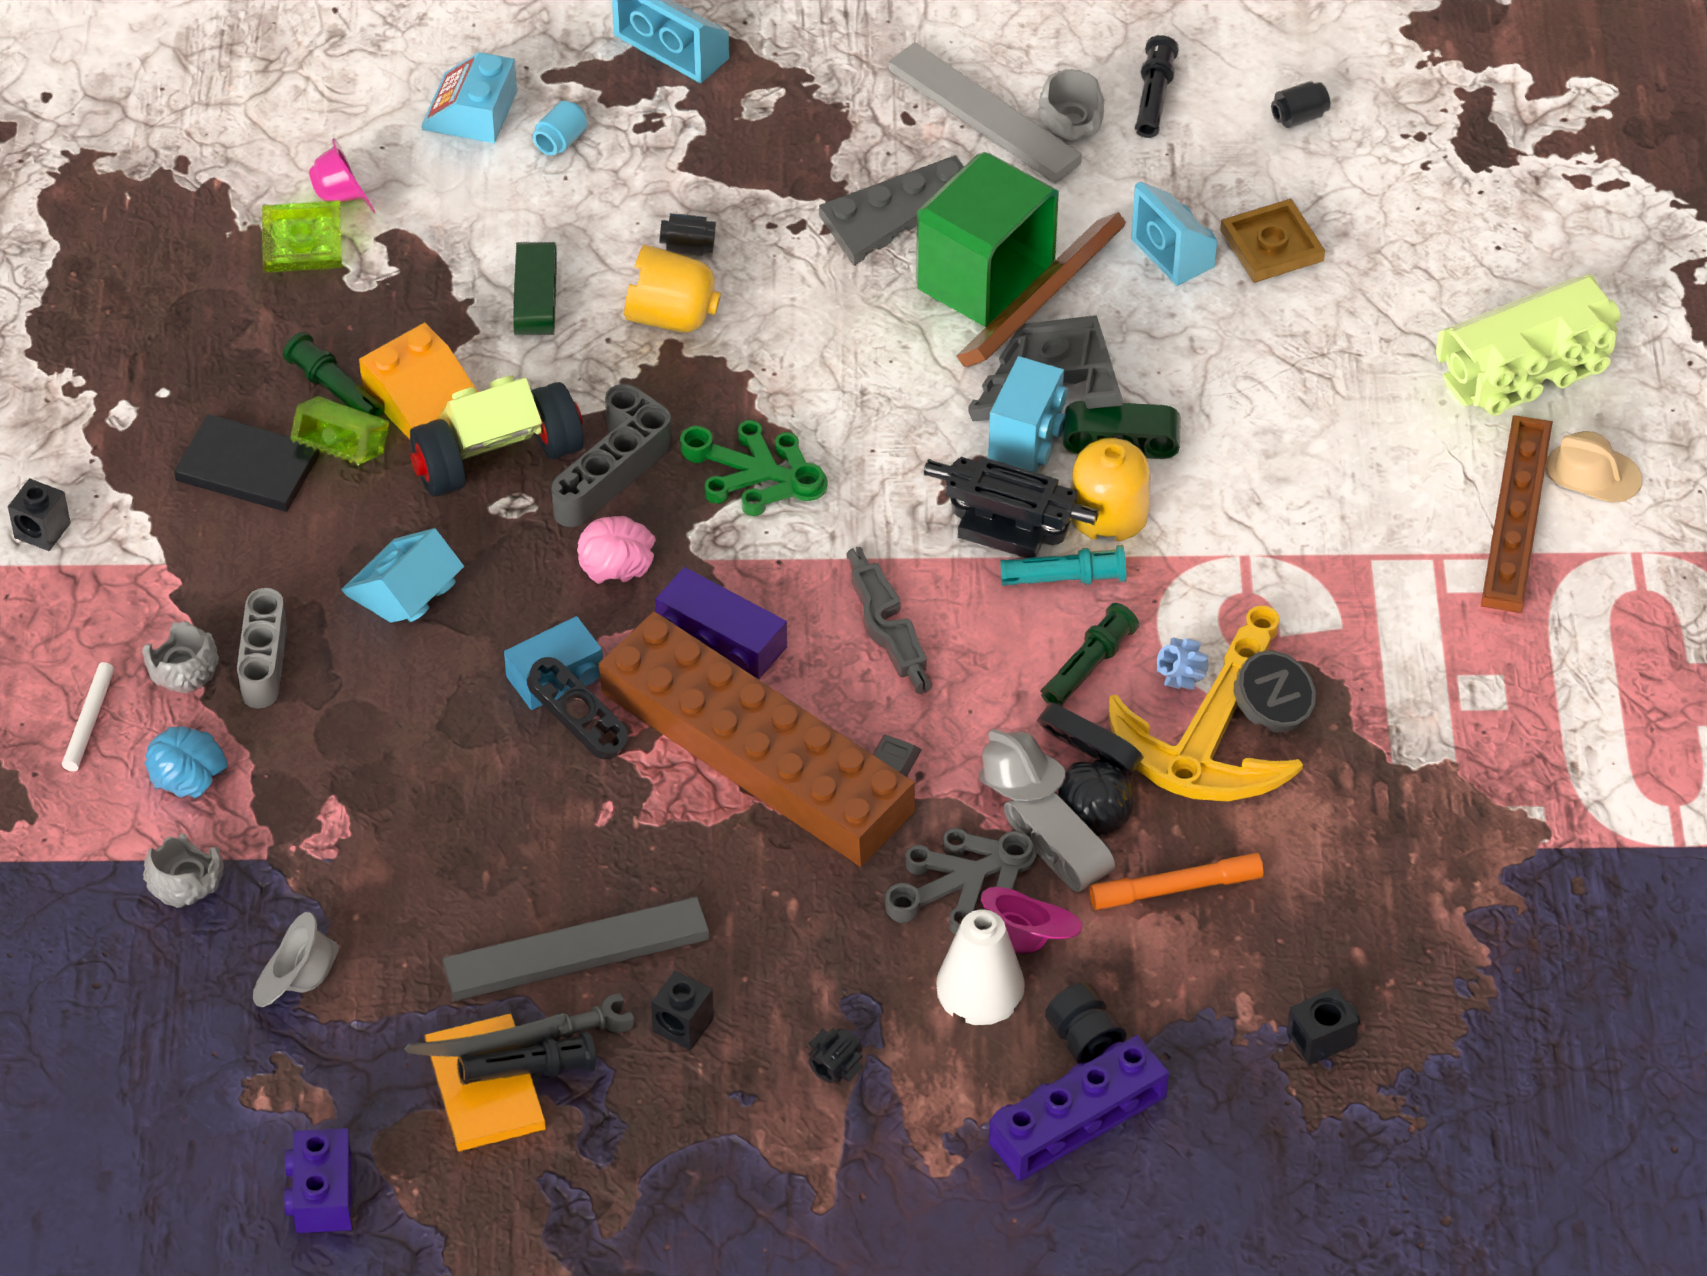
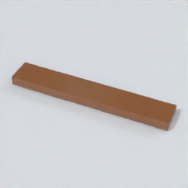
M1117 212L1092 224L956 356L964 367H969L983 362L993 355L1125 227L1127 222L1122 215Z
M1517 415L1512 417L1481 607L1522 613L1553 421Z

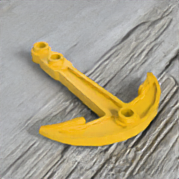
M1261 605L1253 607L1248 611L1245 626L1239 628L1224 656L1222 670L1179 744L1176 746H1171L1151 736L1148 722L1133 713L1121 701L1118 695L1109 696V721L1112 733L1125 739L1142 753L1144 758L1136 770L1157 786L1191 799L1233 801L1265 794L1288 782L1303 770V764L1299 759L1268 761L1245 758L1242 760V767L1212 760L1238 705L1233 690L1234 681L1237 679V672L1240 666L1257 652L1269 651L1270 641L1278 634L1280 618L1273 608Z

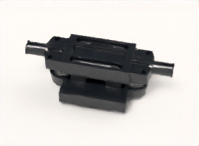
M960 457L951 466L928 459L925 464L924 476L946 481V496L950 497L953 513L962 519L958 526V538L1024 558L1037 557L1043 543L1056 545L1064 541L1069 531L1071 519L1095 526L1099 517L1100 509L1077 503V491L1059 486V479L985 457H981L979 462Z

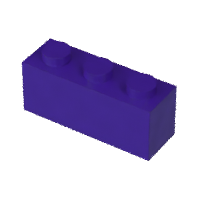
M686 567L655 598L656 613L757 679L763 676L787 648L786 620Z

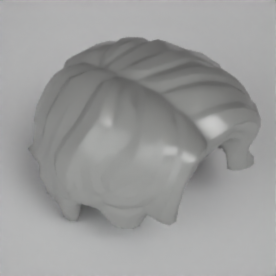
M1064 69L1048 76L1040 93L1038 112L1041 115L1042 122L1058 137L1072 141L1082 137L1083 134L1091 137L1100 129L1104 115L1105 100L1097 78L1089 73L1074 69Z
M187 621L172 623L167 641L159 648L153 650L151 644H146L142 651L151 680L169 691H177L179 693H189L204 687L212 680L219 660L212 634L209 632L205 633Z
M184 833L180 834L177 839L172 836L168 837L157 849L149 848L148 855L144 860L145 870L143 873L147 889L164 904L174 906L175 908L195 904L209 893L215 892L219 887V881L223 876L224 870L223 856L219 853L220 849L218 847H211L209 854L201 852Z

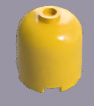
M642 245L634 266L640 269L639 281L637 286L629 284L624 307L625 319L676 332L689 333L699 329L704 324L708 314L716 315L721 292L714 291L715 277L712 269L707 264L661 248Z
M1105 438L1090 443L1078 454L1072 471L1070 489L1077 491V503L1100 509L1095 526L1071 519L1077 530L1087 537L1096 540L1098 535L1105 537L1115 536L1116 541H1123L1136 536L1146 526L1147 516L1150 511L1151 475L1148 459L1138 447L1126 440Z

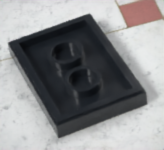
M208 414L174 470L175 480L287 512L320 455L319 445Z

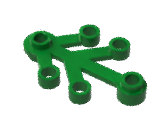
M746 420L738 427V441L741 445L749 447L753 457L713 444L711 432L701 426L689 427L680 436L681 453L688 461L701 463L709 459L742 470L741 472L724 477L713 476L705 481V498L711 503H723L728 499L729 492L768 480L780 483L762 490L751 488L742 494L743 512L749 516H758L765 511L766 504L789 497H795L802 501H813L822 497L827 491V476L818 465L806 463L799 449V439L793 433L784 432L775 438V454L779 458L787 460L790 469L776 465L762 437V426L754 420ZM749 432L755 433L754 435H746ZM788 444L791 445V447H783V445ZM719 488V489H722V490H720V491H713L712 489ZM750 501H758V503H756V504H752V503H749V502H750Z

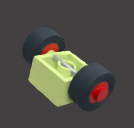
M513 375L492 381L490 383L491 388L476 393L475 387H471L452 394L453 400L446 403L447 405L439 419L415 426L410 430L411 462L416 475L421 477L428 493L434 497L463 488L465 486V471L462 460L530 439L534 433L549 459L560 458L566 454H572L583 449L584 441L581 426L583 421L581 412L566 386L562 382H555L545 387L530 390L526 377L515 381Z

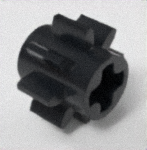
M832 1028L829 1033L822 1029L808 1043L813 1049L809 1053V1066L825 1082L833 1083L836 1081L839 1083L842 1078L849 1082L863 1068L859 1063L863 1057L860 1054L863 1051L862 1045L854 1034L844 1028H838L837 1030Z

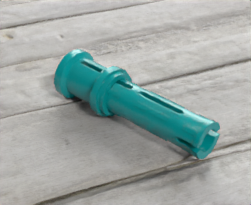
M1117 545L1115 550L1090 551L1089 548H1082V550H1078V554L1066 556L1000 560L1002 586L1062 580H1080V583L1090 585L1093 580L1118 578L1119 582H1126L1124 545Z

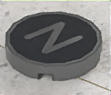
M1273 650L1257 652L1248 658L1237 672L1233 692L1238 707L1251 722L1256 725L1261 723L1269 727L1267 729L1276 733L1292 731L1310 716L1315 707L1316 690L1311 676L1301 663L1288 654Z

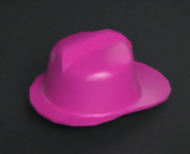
M332 138L333 147L317 157L314 165L309 169V176L315 193L322 200L333 204L363 199L375 214L373 206L356 181L340 144L335 138Z
M990 887L982 893L981 901L984 908L995 912L1003 919L1016 953H1032L1041 949L1049 938L1067 939L1081 933V921L1068 910L1032 899L1015 890L1003 887Z

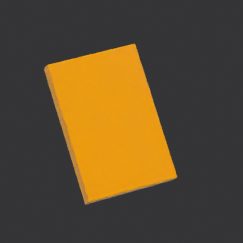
M510 1013L426 1034L425 1041L434 1042L486 1034L513 1028L515 1024ZM430 1056L458 1152L546 1130L545 1120L530 1074L462 1085L457 1071L458 1057Z

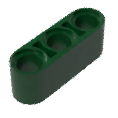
M516 242L513 303L514 335H554L556 242Z
M1075 401L1065 408L1063 446L1073 454H1079L1090 443L1105 438L1126 440L1138 447L1148 459H1168L1175 456L1180 449L1181 417L1180 413L1171 406L1123 403L1121 406L1087 409L1085 401Z

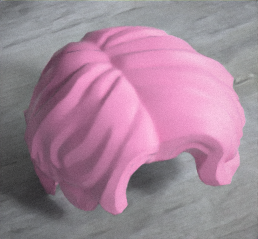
M626 516L596 519L580 534L577 548L579 564L589 578L598 584L609 579H620L621 582H628L634 576L640 578L648 571L652 564L654 554L650 550L656 538L646 526L634 522Z

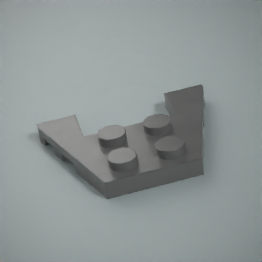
M1097 315L1023 324L1015 332L999 357L1001 365L995 375H988L982 384L983 394L979 400H972L968 411L972 421L990 420V411L1018 356L1064 369L1063 383L1077 384L1086 381L1083 398L1087 409L1123 405V398Z

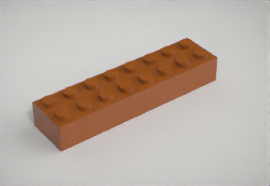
M655 611L598 663L603 695L860 867L915 812L914 781Z

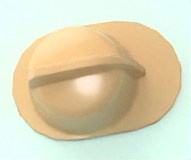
M1581 431L1572 435H1565L1561 445L1553 449L1547 457L1546 470L1548 476L1557 485L1593 498L1612 503L1624 502L1633 498L1641 489L1642 475L1639 467L1630 458L1612 450L1610 442L1603 435L1596 432Z

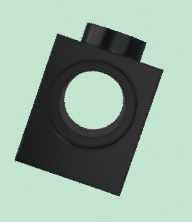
M30 478L8 505L14 538L47 551L52 549L71 524L65 492Z
M674 970L651 1001L653 1032L691 1051L714 1019L713 989Z
M1334 988L1291 1006L1289 1009L1287 1034L1307 1064L1311 1065L1355 1046L1360 1017L1353 1003L1350 1001L1346 1002L1338 989Z

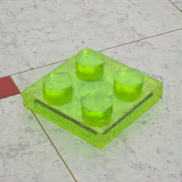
M340 201L262 205V256L264 272L342 268Z

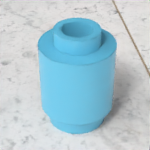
M560 101L535 126V132L532 137L537 148L550 156L564 152L587 129L585 112L576 103Z

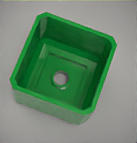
M983 152L977 154L917 210V288L980 325L987 327L1055 261L1059 191L991 153Z

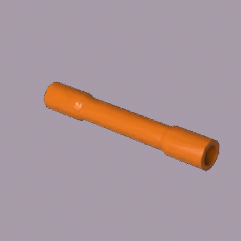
M1257 852L1222 859L1212 864L1161 874L1092 884L1089 886V893L1093 909L1096 911L1171 893L1218 884L1229 885L1260 879L1264 876L1261 857Z

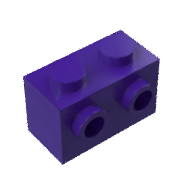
M348 1128L293 1131V1149H285L286 1177H293V1188H285L284 1203L286 1216L294 1215L296 1233L352 1230V1150Z

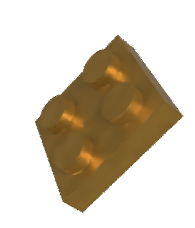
M1291 198L1221 219L1220 231L1253 283L1324 261L1325 249Z

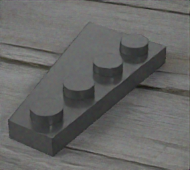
M956 155L823 203L819 205V217L855 266L865 260V254L876 247L880 250L890 244L891 237L903 229L910 231L917 226V210L964 166Z

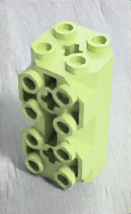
M1587 274L1582 277L1571 278L1439 331L1436 355L1439 363L1447 362L1449 372L1444 373L1443 377L1446 385L1463 406L1472 404L1473 406H1480L1486 409L1490 415L1497 416L1506 409L1519 405L1524 401L1531 402L1543 392V385L1541 383L1546 378L1553 381L1557 387L1566 388L1573 382L1591 374L1597 375L1602 373L1611 363L1609 355L1614 351L1616 345L1615 341L1618 330L1616 323L1620 321L1621 315L1617 304L1613 300H1608L1607 296L1598 287L1595 278L1591 274Z

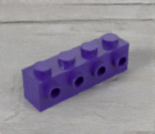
M1138 1035L1124 1043L1116 1042L1096 1059L1088 1063L1082 1062L1075 1065L1066 1076L1052 1084L1045 1083L1040 1085L1029 1097L1015 1105L1008 1104L1000 1108L990 1118L989 1144L1016 1178L1022 1181L1166 1098L1169 1072Z

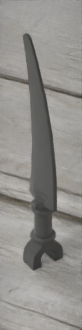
M617 993L606 997L602 1007L594 1006L589 1012L572 1016L561 1013L535 1022L486 1034L434 1042L411 1043L404 1049L406 1053L425 1056H470L537 1046L540 1040H543L545 1037H553L554 1040H559L561 1036L568 1039L573 1036V1033L593 1028L598 1031L606 1028L615 1033L627 1032L632 1030L635 1018L631 1012L623 1015L616 1014L621 1012L624 1003L622 995Z

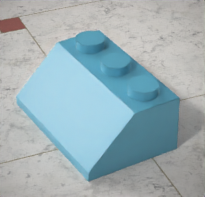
M612 0L614 36L702 84L729 59V31L699 16L691 9L683 7L672 0Z

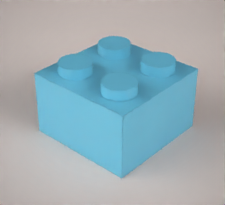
M1020 356L1017 357L990 411L988 459L1036 473L1040 465H1047L1052 453V440L1054 436L1060 437L1062 435L1066 414L1062 413L1068 394V388L1063 386L1064 369Z

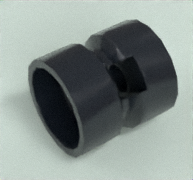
M1086 982L1077 983L1060 992L1049 1003L1045 1011V1018L1059 1038L1067 1040V1049L1078 1064L1082 1062L1088 1063L1103 1055L1106 1049L1116 1042L1124 1043L1127 1035L1113 1013L1106 1010L1105 1002L1092 984Z

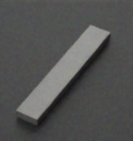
M916 42L889 61L890 72L1054 183L1081 164V153Z

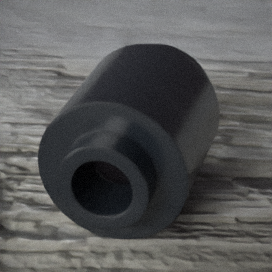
M1312 81L1275 93L1274 101L1271 103L1272 115L1277 123H1282L1286 128L1321 118L1324 112L1330 110L1329 93L1323 83H1313Z
M670 213L669 221L661 220L659 243L666 244V250L674 253L702 256L703 252L713 253L716 222L707 221L705 216Z

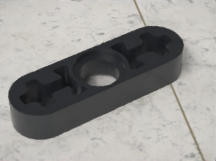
M544 657L537 660L527 675L529 691L594 756L600 759H612L618 756L628 739L627 729L624 724L562 662L552 657ZM539 671L544 674L552 671L556 675L553 683L560 691L563 690L565 685L570 687L562 695L559 702L554 699L559 691L551 683H547L544 686L539 683L541 677ZM572 698L582 699L588 706V715L581 719L573 718L566 710V702ZM595 715H598L601 719L587 732L584 728L591 723ZM611 730L616 735L613 740L614 745L607 743L603 746L598 741L601 737L600 731L606 734Z
M1050 702L1037 719L1040 726L1055 738L1097 760L1112 763L1128 776L1132 775L1144 758L1142 753L1125 739L1056 703Z

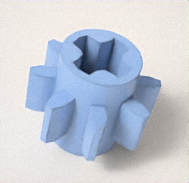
M1172 637L1170 645L1164 646L1159 651L1157 672L1167 676L1164 682L1165 686L1193 690L1195 683L1201 681L1206 676L1209 657L1198 651L1201 642L1188 638L1182 640Z

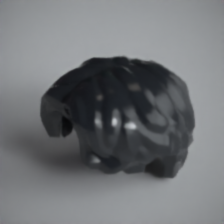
M1095 760L1092 764L1077 762L1069 766L1065 771V781L1058 789V796L1097 836L1101 834L1107 835L1120 829L1129 820L1133 807V787L1127 775L1112 763L1103 760Z

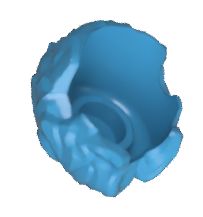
M185 726L169 727L157 735L147 747L145 755L147 760L144 762L150 776L149 780L155 789L162 788L173 792L177 797L181 798L190 795L194 799L201 797L213 781L212 776L221 774L228 766L223 750L210 733Z

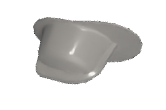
M997 729L989 731V743L986 744L982 751L983 768L979 772V780L984 785L1015 801L1042 799L1053 794L1063 785L1066 778L1064 767L1058 761L1043 753L1034 737L1029 733L1023 731L1005 733Z
M304 912L290 925L280 947L256 982L253 991V1001L256 1006L265 1007L273 1003L286 990L299 993L311 991L322 984L329 974L339 951V945L317 929V921L313 913Z

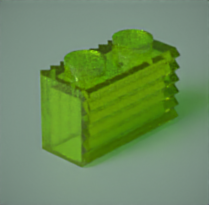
M317 396L309 401L302 402V404H298L290 438L293 443L298 441L300 445L305 444L307 448L312 446L314 450L320 449L321 453L326 451L328 455L334 454L335 458L341 456L343 461L346 459L350 463L355 461L358 466L383 454L389 421Z

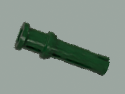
M299 332L287 342L282 355L284 360L301 368L305 372V377L308 381L325 386L368 425L374 423V420L369 415L374 417L376 421L382 416L385 408L384 404L375 399L337 366L335 356L329 351H322L315 345L313 337L309 333Z
M1111 603L1106 609V616L1097 626H1091L1085 632V642L1040 690L1041 696L1046 703L1053 702L1063 706L1068 697L1083 683L1093 669L1103 659L1113 657L1119 651L1120 642L1127 635H1132L1138 630V618L1128 607L1120 603Z

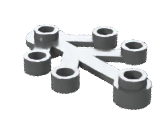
M951 828L943 835V851L945 854L930 851L922 845H915L907 850L905 862L907 870L915 875L925 874L930 869L950 874L918 889L907 883H898L891 886L885 895L886 913L898 923H907L918 915L920 907L963 888L957 907L949 915V929L956 935L960 926L956 920L963 919L967 914L975 911L985 877L1000 871L996 887L1013 890L1018 873L1026 871L1034 865L1037 856L1036 846L1028 835L1019 831L1005 833L999 840H993L967 834L966 831L960 828ZM953 840H958L962 842V844L953 845L949 842ZM967 851L987 856L978 861L960 858ZM920 857L925 859V861L915 862L912 859ZM904 905V906H907V907H906V908H899L898 906Z

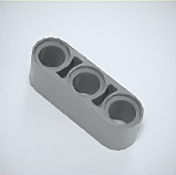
M271 588L257 589L247 597L237 663L242 700L249 707L257 709L272 705L278 698L287 634L283 597L278 591Z
M1055 792L1038 800H1010L1005 803L1004 812L1012 828L1030 837L1036 846L1037 855L1072 891L1081 892L1114 871L1115 861L1107 846Z

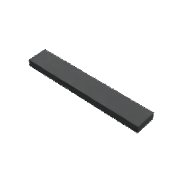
M694 897L443 957L442 959L453 1001L706 941L709 940V930L698 898Z

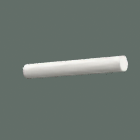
M99 663L62 762L63 768L68 771H77L115 670L109 663Z

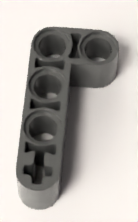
M630 384L615 385L606 392V425L610 433L552 482L553 515L559 524L566 527H575L585 523L668 453L672 446L671 415L666 407Z

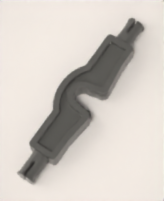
M856 547V552L854 548H851L846 556L853 567L851 583L864 606L863 622L866 632L875 643L886 649L900 677L909 676L917 694H922L923 690L927 693L932 688V683L925 673L927 657L918 641L912 621L909 619L885 620L900 611L901 603L899 596L887 581L879 564H869L861 547Z

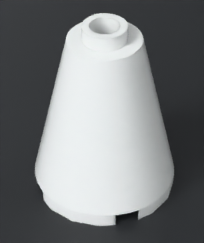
M976 910L967 914L959 926L937 976V994L943 1008L950 1015L953 1016L954 1012L966 1018L965 1022L972 1025H991L1007 1019L1014 1013V1008L1020 1000L1022 1001L1024 996L1025 982L1003 919L995 912Z

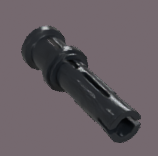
M1156 35L1147 40L1145 45L1147 60L1142 64L1140 72L1144 80V86L1135 130H1137L1136 133L1145 138L1155 137L1159 133L1166 87L1173 81L1175 70L1172 64L1179 53L1178 43L1171 37Z
M588 1031L580 1032L578 1037L562 1040L545 1037L543 1040H540L537 1046L459 1056L457 1059V1071L462 1085L539 1072L551 1078L557 1077L560 1071L583 1068L586 1072L594 1071L596 1067V1050L592 1035Z

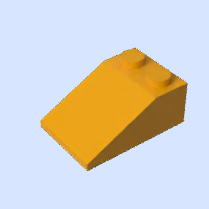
M425 322L359 358L362 387L375 399L384 404V413L409 439L411 428L439 419L447 405L446 403L453 400L452 394L475 387L449 346Z

